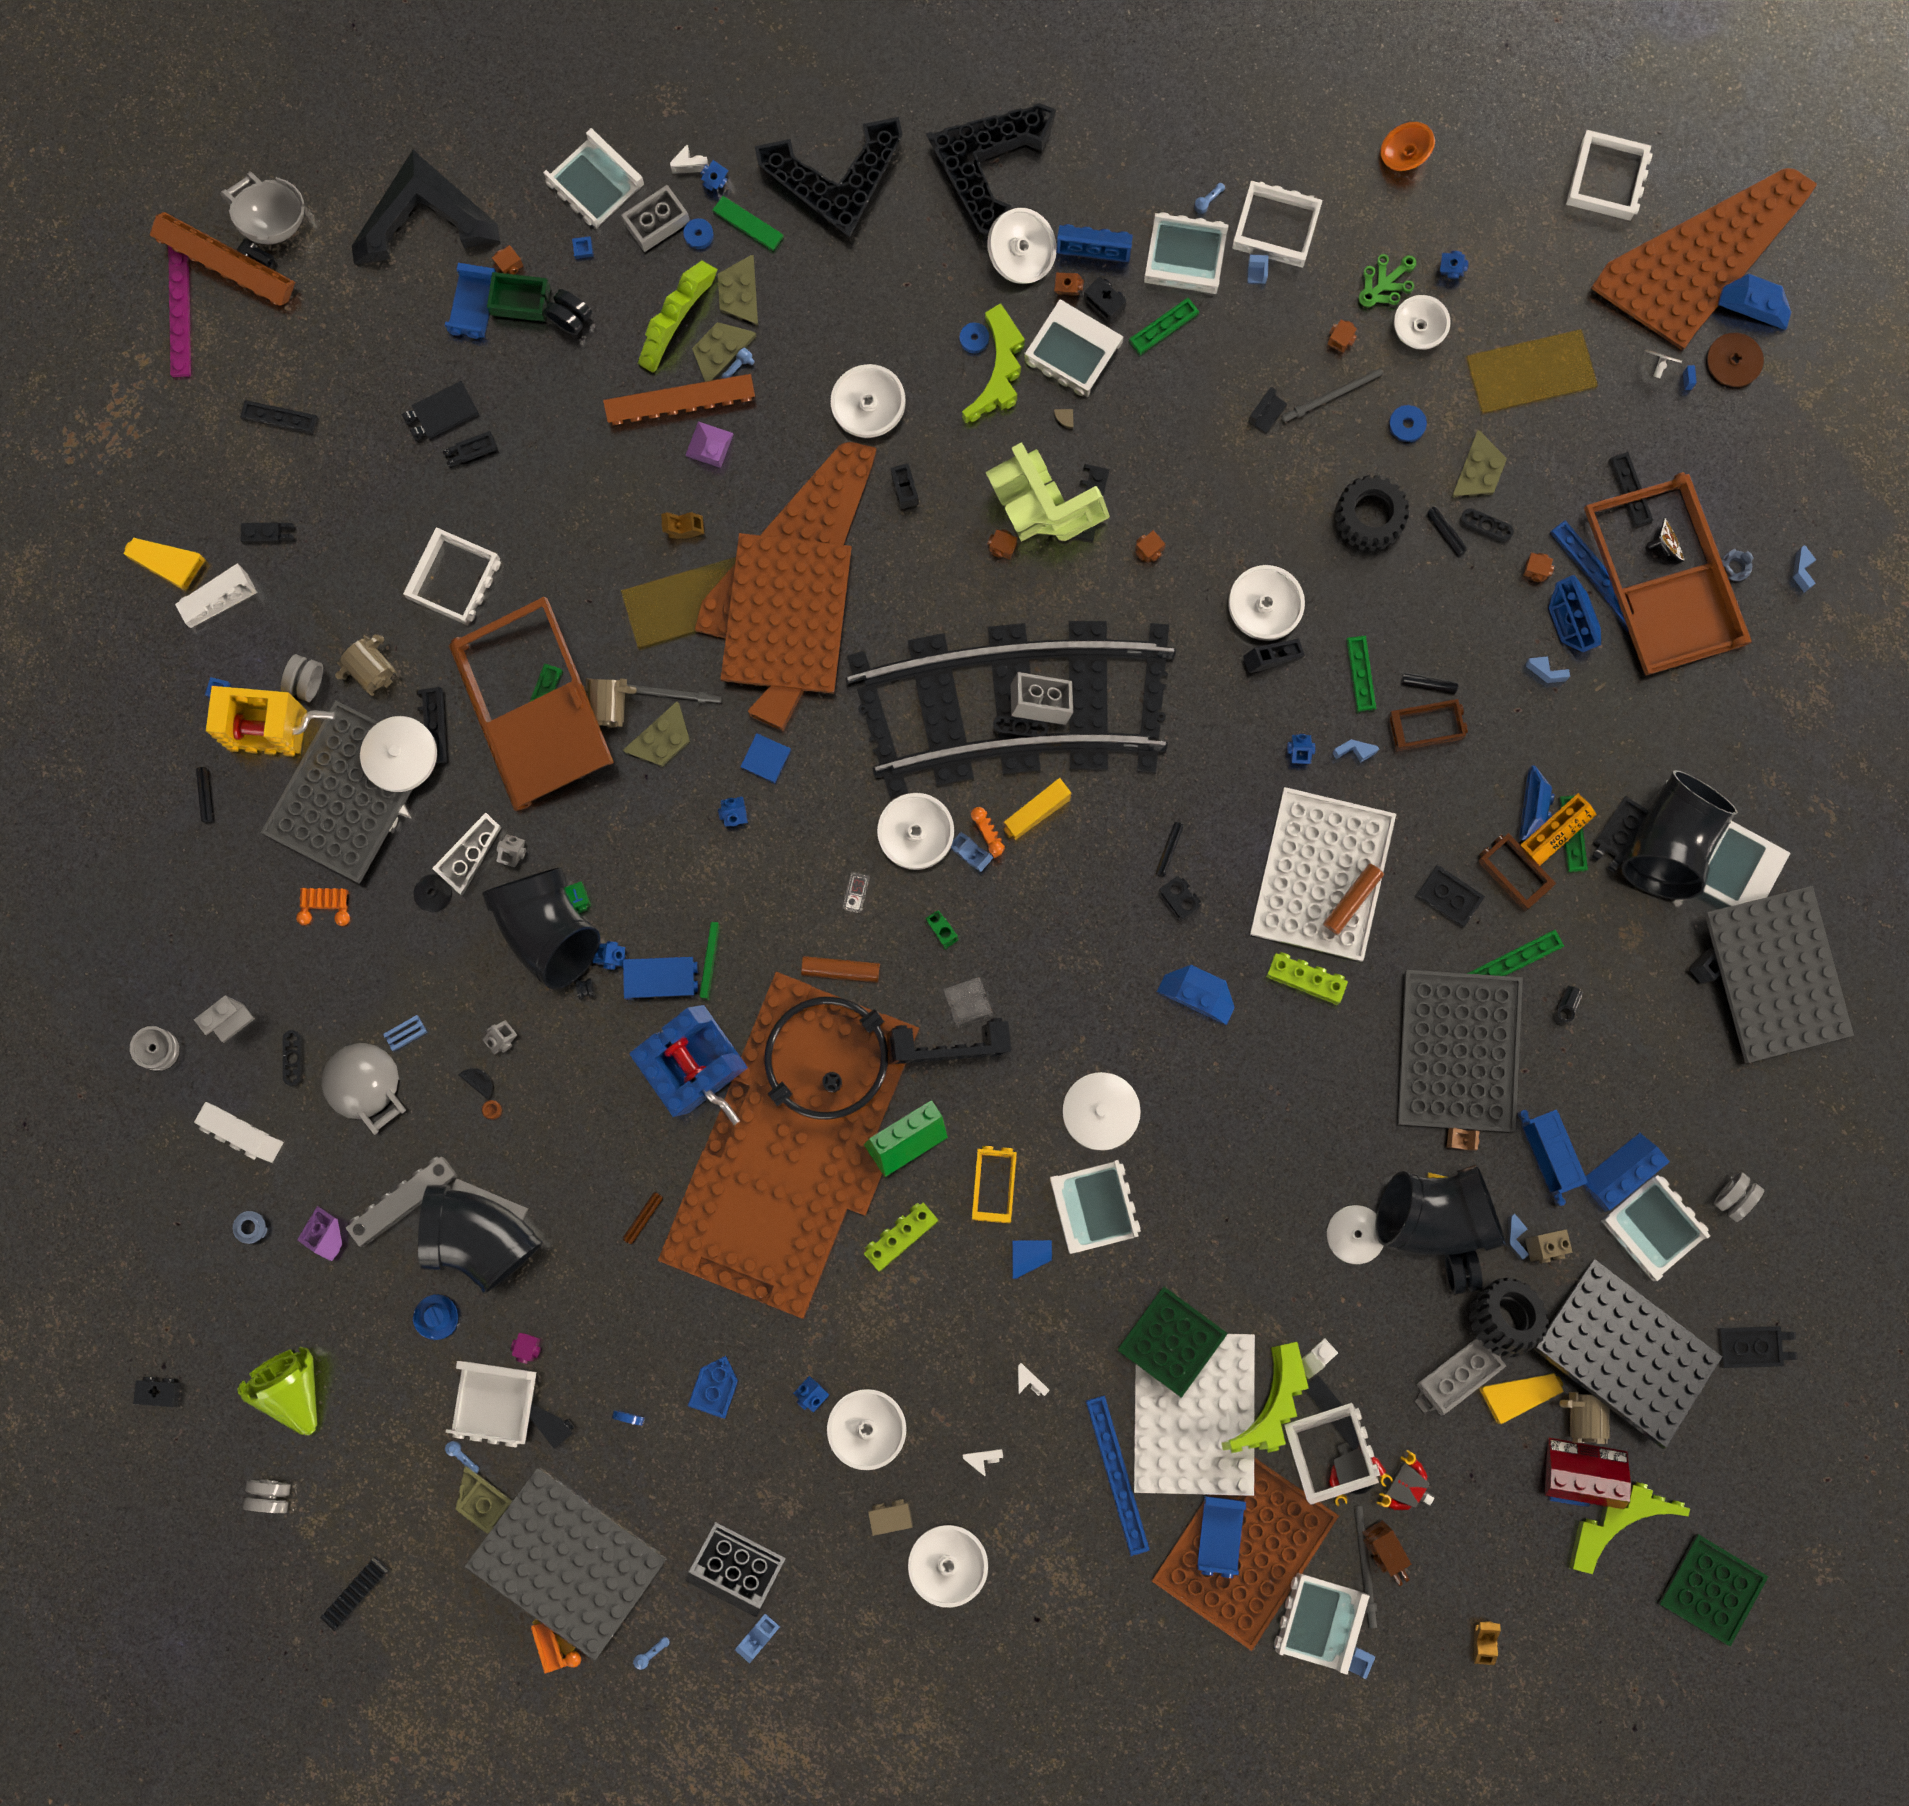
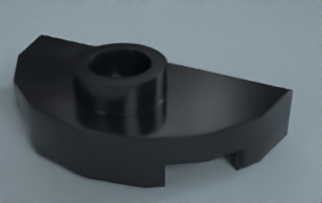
M470 1068L458 1074L486 1099L490 1098L493 1085L491 1078L486 1072L477 1068Z

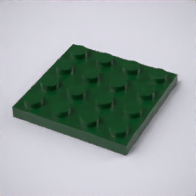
M1163 1286L1117 1351L1182 1398L1228 1333Z
M1696 1534L1658 1604L1731 1647L1769 1576L1701 1535Z

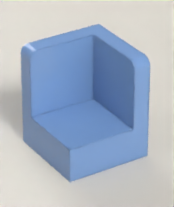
M1250 255L1248 261V283L1266 284L1269 255Z
M1355 1647L1349 1671L1367 1679L1375 1656Z

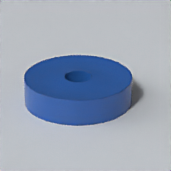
M698 218L686 224L684 238L690 247L704 249L711 244L714 234L712 226L708 221ZM697 232L702 233L700 236L695 235Z
M969 323L960 332V344L969 353H980L989 344V332L980 323ZM972 336H977L978 339H977V340H972L971 337H972Z
M616 1410L613 1411L612 1419L635 1425H643L644 1417Z

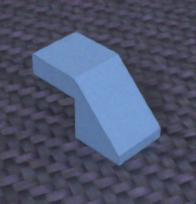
M1805 545L1796 552L1793 579L1803 592H1806L1816 584L1805 570L1816 561Z
M1548 656L1529 658L1526 662V667L1547 683L1567 681L1570 677L1569 669L1550 671Z
M1349 740L1335 748L1333 755L1338 759L1353 750L1361 763L1375 755L1379 748L1375 745Z
M962 832L953 840L950 848L980 872L993 859L990 853L980 848L970 837Z
M1512 1214L1508 1217L1506 1245L1519 1260H1523L1529 1254L1516 1239L1527 1228L1515 1214Z
M764 1614L737 1646L735 1651L750 1663L780 1626Z

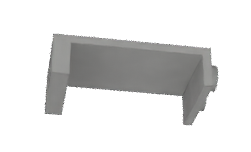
M225 995L196 1017L194 1021L205 1035L214 1031L221 1042L224 1043L255 1018L244 1004Z

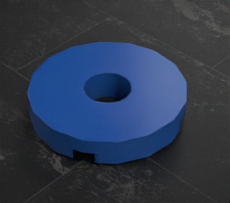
M1404 405L1392 413L1389 428L1392 435L1399 441L1414 442L1421 438L1426 430V416L1416 406ZM1410 420L1413 426L1406 428L1403 425V421Z

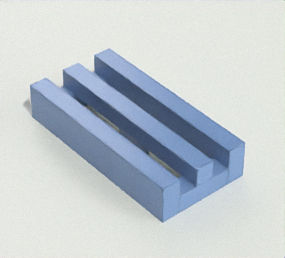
M416 1015L383 1035L394 1052L426 1034L427 1030L419 1016ZM417 1021V1024H415L414 1026L408 1028L407 1030L401 1032L393 1038H390V1036H392L393 1034L399 1032L400 1030L406 1028L407 1026ZM420 1027V1031L394 1045L393 1042Z

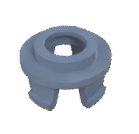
M1733 549L1722 558V563L1729 580L1742 581L1750 575L1754 558L1749 551L1744 553ZM1731 561L1741 563L1742 570L1740 573L1735 574L1729 566Z
M253 1211L239 1214L233 1223V1233L242 1243H255L264 1238L268 1230L262 1215ZM246 1220H251L255 1224V1230L251 1234H244L241 1230V1225Z

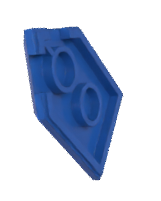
M726 1356L700 1368L688 1407L725 1419L738 1382Z

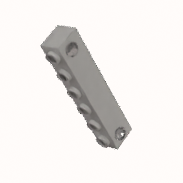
M435 1157L430 1160L428 1167L414 1172L412 1179L408 1182L406 1180L402 1181L396 1186L397 1190L393 1193H386L380 1198L381 1202L377 1205H370L364 1210L365 1214L361 1217L356 1216L348 1222L350 1225L346 1229L359 1247L366 1246L421 1205L428 1184L447 1185L458 1177L444 1157Z

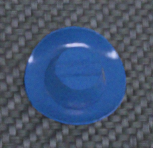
M440 1294L424 1298L416 1306L413 1313V1324L417 1332L423 1337L432 1340L448 1337L453 1333L458 1322L456 1306L448 1297Z

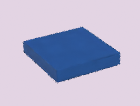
M756 733L741 764V769L776 783L791 752V748Z

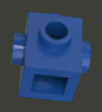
M713 160L709 166L705 165L700 173L702 175L701 180L704 181L702 185L711 191L713 188L717 190L718 187L722 189L728 180L725 176L729 170ZM713 173L717 174V179L715 180L710 178Z
M1461 251L1442 253L1440 273L1441 275H1448L1450 279H1459V276L1464 277V271H1468L1469 260H1466L1465 254H1462Z
M1292 735L1291 742H1288L1287 753L1291 754L1292 763L1311 764L1312 754H1315V743H1312L1311 735Z
M743 797L721 800V808L718 809L720 820H724L725 827L748 823Z
M612 941L600 944L593 963L604 965L603 968L608 970H615V967H623L625 947L618 946L617 942Z
M810 1376L793 1393L798 1398L797 1403L804 1410L808 1407L813 1413L829 1396L821 1385Z

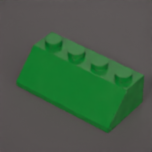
M931 1100L869 1138L864 1146L884 1177L941 1143L948 1136L943 1117Z

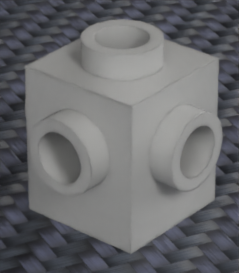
M506 835L503 841L498 843L497 862L515 867L519 860L525 856V840L516 836Z
M505 1020L489 1027L486 1030V1036L482 1040L496 1054L499 1051H507L512 1046L511 1042L517 1034Z

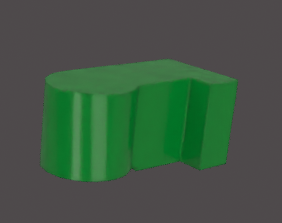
M939 910L925 918L944 950L959 941L958 935Z

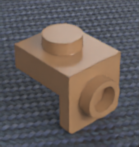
M1449 1128L1448 1148L1465 1151L1478 1150L1479 1131Z

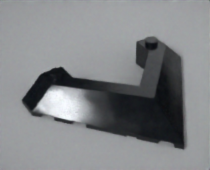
M1038 103L1034 104L1033 107L1008 111L1007 114L985 117L960 126L955 125L944 128L943 131L936 133H926L930 144L979 232L989 235L994 221L1004 212L1012 210L1010 204L994 198L979 162L1023 145H1028L1042 151L1050 136L1056 109Z
M899 117L863 124L866 143L839 183L829 180L822 173L811 166L805 165L796 158L793 153L791 139L754 147L758 165L850 238L903 133Z
M412 150L352 244L354 264H362L391 259L389 241L398 227H401L407 220L409 213L420 202L433 209L438 215L450 221L459 229L460 240L464 248L500 243L498 224L416 151Z

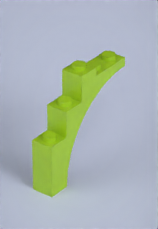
M700 261L682 274L677 290L666 297L661 313L650 320L645 334L647 338L637 364L651 372L657 370L663 353L678 325L695 301L713 284L718 269L704 261Z
M1001 303L985 312V321L992 332L996 347L995 367L983 393L974 403L962 411V418L965 423L976 421L982 413L994 410L997 404L1003 410L1004 408H1011L1017 401V393L1009 383V380L1013 381L1020 376L1021 366L1012 353L1016 354L1023 349L1025 339Z
M1298 1342L1271 1347L1274 1362L1273 1382L1266 1405L1257 1420L1247 1430L1235 1438L1221 1442L1223 1451L1230 1450L1231 1453L1243 1451L1242 1447L1248 1446V1449L1259 1447V1450L1267 1449V1452L1279 1450V1446L1286 1444L1281 1424L1291 1422L1290 1418L1297 1417L1292 1396L1301 1395V1390L1309 1389Z
M1636 1482L1635 1485H1631L1630 1503L1625 1509L1603 1506L1599 1526L1598 1521L1586 1518V1522L1579 1521L1569 1568L1593 1574L1597 1560L1604 1547L1624 1527L1641 1518L1657 1514L1689 1516L1690 1508L1684 1507L1685 1503L1675 1500L1672 1501V1504L1667 1503L1664 1497L1653 1495V1498H1651L1653 1490L1647 1489V1484Z

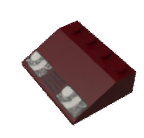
M1548 1438L1545 1496L1625 1509L1630 1503L1631 1494L1627 1451Z

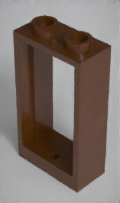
M1455 699L1391 711L1388 717L1396 752L1463 740L1466 733H1468L1466 722H1463L1462 719L1464 709L1462 704H1459V700ZM1452 709L1457 734L1405 742L1400 718Z
M1509 833L1505 837L1501 834L1493 841L1494 847L1491 849L1487 847L1479 854L1481 858L1477 862L1525 912L1546 894L1556 882ZM1505 842L1545 882L1527 900L1488 859Z

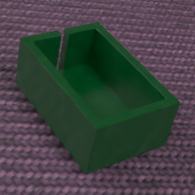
M492 272L487 309L490 315L545 322L546 315L544 310L547 307L546 302L549 301L551 287L547 278Z

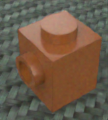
M510 245L505 249L497 251L494 257H492L494 262L493 268L497 273L515 275L523 267L520 257Z
M1056 272L1054 291L1060 295L1080 296V290H1083L1084 287L1082 277L1077 273Z
M1341 319L1338 325L1334 324L1331 328L1328 345L1344 353L1348 345L1352 346L1355 342L1357 328L1353 323Z
M997 529L995 534H991L987 543L990 545L989 551L995 557L1011 559L1018 537L1013 536L1007 530L1002 529L1000 531Z
M1153 530L1147 536L1144 534L1136 541L1135 553L1142 561L1145 560L1148 563L1152 560L1154 562L1162 555L1161 552L1165 549L1166 544Z
M1531 553L1527 558L1523 575L1531 577V580L1536 582H1545L1548 576H1552L1554 570L1552 565L1553 559L1543 553Z

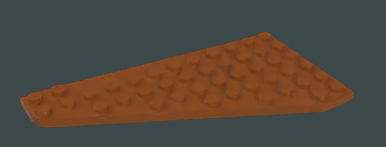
M1782 169L1608 262L1591 289L1683 351L1694 334L1718 307L1722 288L1743 277L1808 199L1817 183L1796 169Z
M846 442L838 446L760 536L844 545L873 466L876 448L854 442ZM735 564L703 599L695 627L696 632L726 639Z

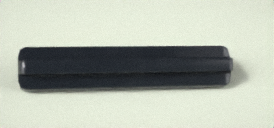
M1434 506L1429 509L1428 515L1457 554L1465 553L1467 551L1466 545L1438 508Z
M1404 673L1402 677L1403 684L1451 693L1458 691L1459 685L1457 682Z
M206 767L196 768L200 816L201 821L207 823L212 821L208 771Z
M1174 822L1156 870L1158 875H1166L1184 824L1180 822Z

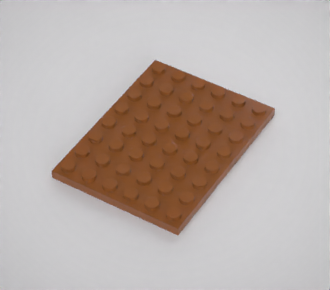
M739 533L721 681L797 688L806 691L834 694L852 546Z
M1255 1457L1254 1496L1207 1495L1246 1502L1237 1568L1239 1574L1233 1575V1578L1221 1577V1573L1213 1572V1576L1201 1574V1570L1197 1569L1204 1508L1203 1501L1151 1580L1251 1651L1292 1590L1291 1581L1293 1577H1296L1297 1573H1303L1339 1517L1338 1514L1320 1502L1310 1505L1303 1490Z

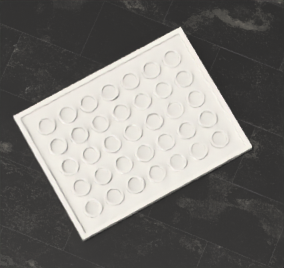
M1284 787L1250 935L1363 962L1381 880L1338 936L1325 927L1323 923L1369 863L1378 867L1382 872L1384 871L1396 814Z
M1228 1334L1182 1398L1136 1365L1134 1493L1254 1496V1448L1248 1449V1446L1242 1447L1243 1451L1231 1453L1230 1450L1223 1451L1221 1442L1235 1438L1254 1423V1334Z

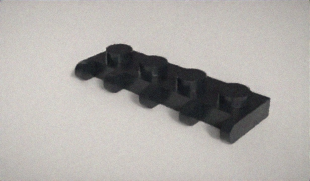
M1084 464L1083 469L1089 470L1090 473L1088 481L1080 480V485L1086 486L1085 491L1097 486L1104 497L1110 469ZM1097 525L1082 531V533L1074 537L1093 541Z
M435 687L417 690L416 695H422L423 706L417 707V711L423 712L424 726L430 731L436 743L437 758L435 764L447 762L443 688Z

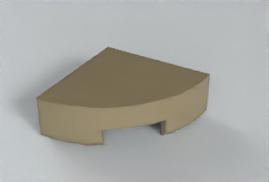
M1055 409L1054 415L1056 420L1065 428L1073 429V409Z

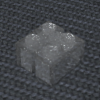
M980 977L943 989L949 1008L954 1007L950 1011L956 1028L993 1016L988 998L984 997L986 992Z

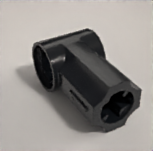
M244 238L237 248L238 252L271 269L275 258L259 249L252 241Z
M1567 986L1558 1009L1553 1016L1554 1021L1558 1025H1566L1574 1019L1575 1011L1583 995L1579 988ZM1561 1011H1565L1568 1014V1019L1561 1017Z

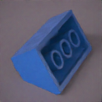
M1070 224L1060 225L1056 253L1129 263L1133 235L1125 231L1117 233L1111 232L1108 229L1093 230L1090 227L1078 228Z
M1638 1133L1586 1175L1588 1182L1583 1186L1605 1212L1610 1211L1670 1161L1654 1143L1641 1133Z

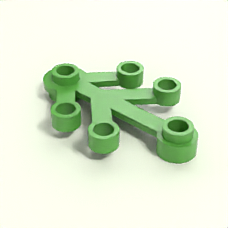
M1381 254L1377 259L1379 266L1378 285L1373 289L1372 278L1375 274V268L1367 266L1364 269L1365 289L1359 294L1360 304L1364 307H1372L1376 302L1397 305L1401 298L1399 293L1393 292L1390 296L1378 294L1383 290L1411 293L1414 289L1412 281H1405L1404 283L1392 282L1402 273L1413 271L1416 266V259L1410 255L1405 256L1401 261V265L1386 277V266L1389 258L1387 255ZM1383 258L1386 260V262L1382 263L1380 262V259ZM1410 260L1412 264H1407L1406 261ZM1371 270L1373 274L1369 275L1366 271ZM1405 285H1410L1411 289H1406ZM1370 295L1371 299L1368 300L1365 296ZM1395 296L1398 300L1393 301L1391 297Z

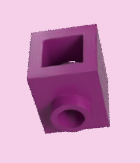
M519 1333L517 1340H513L510 1349L513 1351L512 1356L516 1357L515 1361L527 1364L528 1361H533L534 1358L537 1359L541 1347H538L540 1338Z

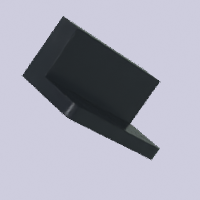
M1270 387L1248 420L1249 423L1264 433H1268L1287 407V403L1276 396L1277 390L1273 387Z

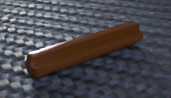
M654 1192L623 1236V1240L626 1243H633L663 1199L661 1195Z

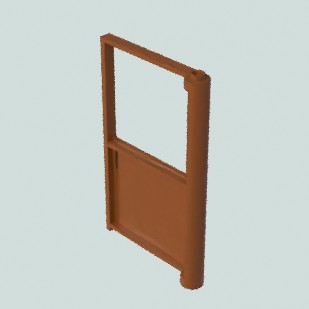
M1685 472L1675 475L1672 481L1592 503L1584 507L1645 676L1752 643L1689 474L1685 475ZM1674 489H1680L1707 564L1622 588L1595 512Z
M542 597L468 635L451 640L449 644L450 651L514 811L525 809L532 804L531 801L601 767L614 763L548 598ZM543 607L572 681L491 720L464 651L469 648L468 643Z

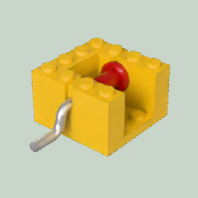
M212 686L206 732L212 738L217 739V742L221 743L228 751L238 752V749H245L248 753L264 751L265 754L276 755V752H280L285 756H295V754H301L303 735L309 721L312 718L334 720L335 712L314 710L306 713L307 710L289 692Z

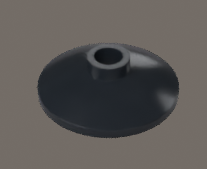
M436 874L422 877L414 888L416 904L427 912H438L444 909L452 897L451 885L440 875ZM430 889L435 890L433 895L428 894Z

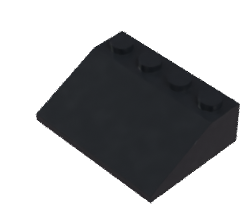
M715 1522L685 1581L757 1617L786 1558Z

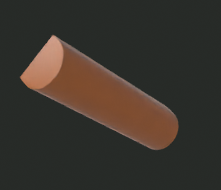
M1369 863L1324 921L1323 925L1338 936L1382 879L1384 873L1378 867Z
M803 956L801 975L878 983L880 963Z

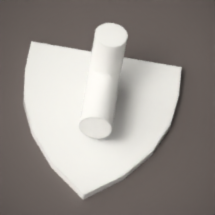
M1645 349L1648 353L1660 356L1653 375L1654 377L1661 378L1663 370L1667 367V359L1682 362V360Z

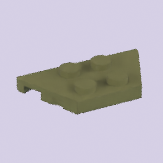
M750 255L718 273L720 312L733 315L740 320H747L756 326L758 325L755 266L754 255Z
M717 322L692 348L705 382L715 380L736 358L738 351L746 348L756 337V333Z
M1479 430L1476 432L1452 495L1454 498L1464 495H1492L1507 460Z
M675 702L623 751L628 755L639 757L642 760L650 761L663 767L690 742L679 703Z
M466 1465L463 1471L456 1510L488 1534L513 1501Z

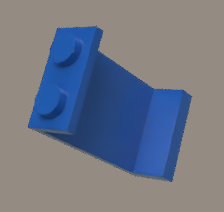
M458 263L456 269L459 274L450 320L445 322V327L450 334L455 336L464 334L474 339H478V337L484 338L489 317L487 302L492 272L496 271L494 268Z
M693 957L624 959V998L626 1000L669 996H691V998H695V992H699L698 981H695V973H698V962H695Z
M1205 1496L1197 1569L1201 1570V1574L1213 1576V1572L1221 1573V1577L1233 1578V1575L1239 1574L1237 1568L1243 1513L1246 1510L1245 1501Z

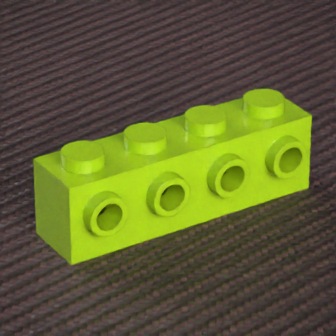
M1275 953L1266 975L1267 978L1336 1005L1341 1002L1348 981L1344 980V976L1336 973L1333 975L1328 974L1326 969L1318 966L1315 968L1308 966L1309 963L1304 960L1290 959L1291 956L1286 953Z
M917 1202L909 1209L911 1213L907 1217L902 1215L894 1222L896 1226L893 1229L887 1228L879 1235L881 1239L878 1242L872 1241L865 1247L866 1252L864 1255L879 1272L939 1221L924 1202L921 1205Z

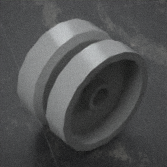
M297 654L293 655L288 661L282 676L281 692H289L292 696L297 694L299 699L310 702L315 697L321 684L323 664L312 659L307 662V658Z
M147 1026L140 1029L133 1036L130 1042V1054L139 1066L152 1071H163L170 1068L176 1062L180 1046L177 1038L171 1032L156 1026Z
M1739 1172L1722 1189L1715 1199L1714 1205L1721 1211L1729 1209L1728 1216L1735 1222H1739L1757 1204L1764 1193V1189L1757 1183L1749 1185L1750 1178L1745 1173Z
M264 1479L246 1480L245 1491L249 1494H255L257 1497L250 1496L244 1498L242 1509L266 1513H287L288 1502L278 1499L276 1496H288L291 1484Z

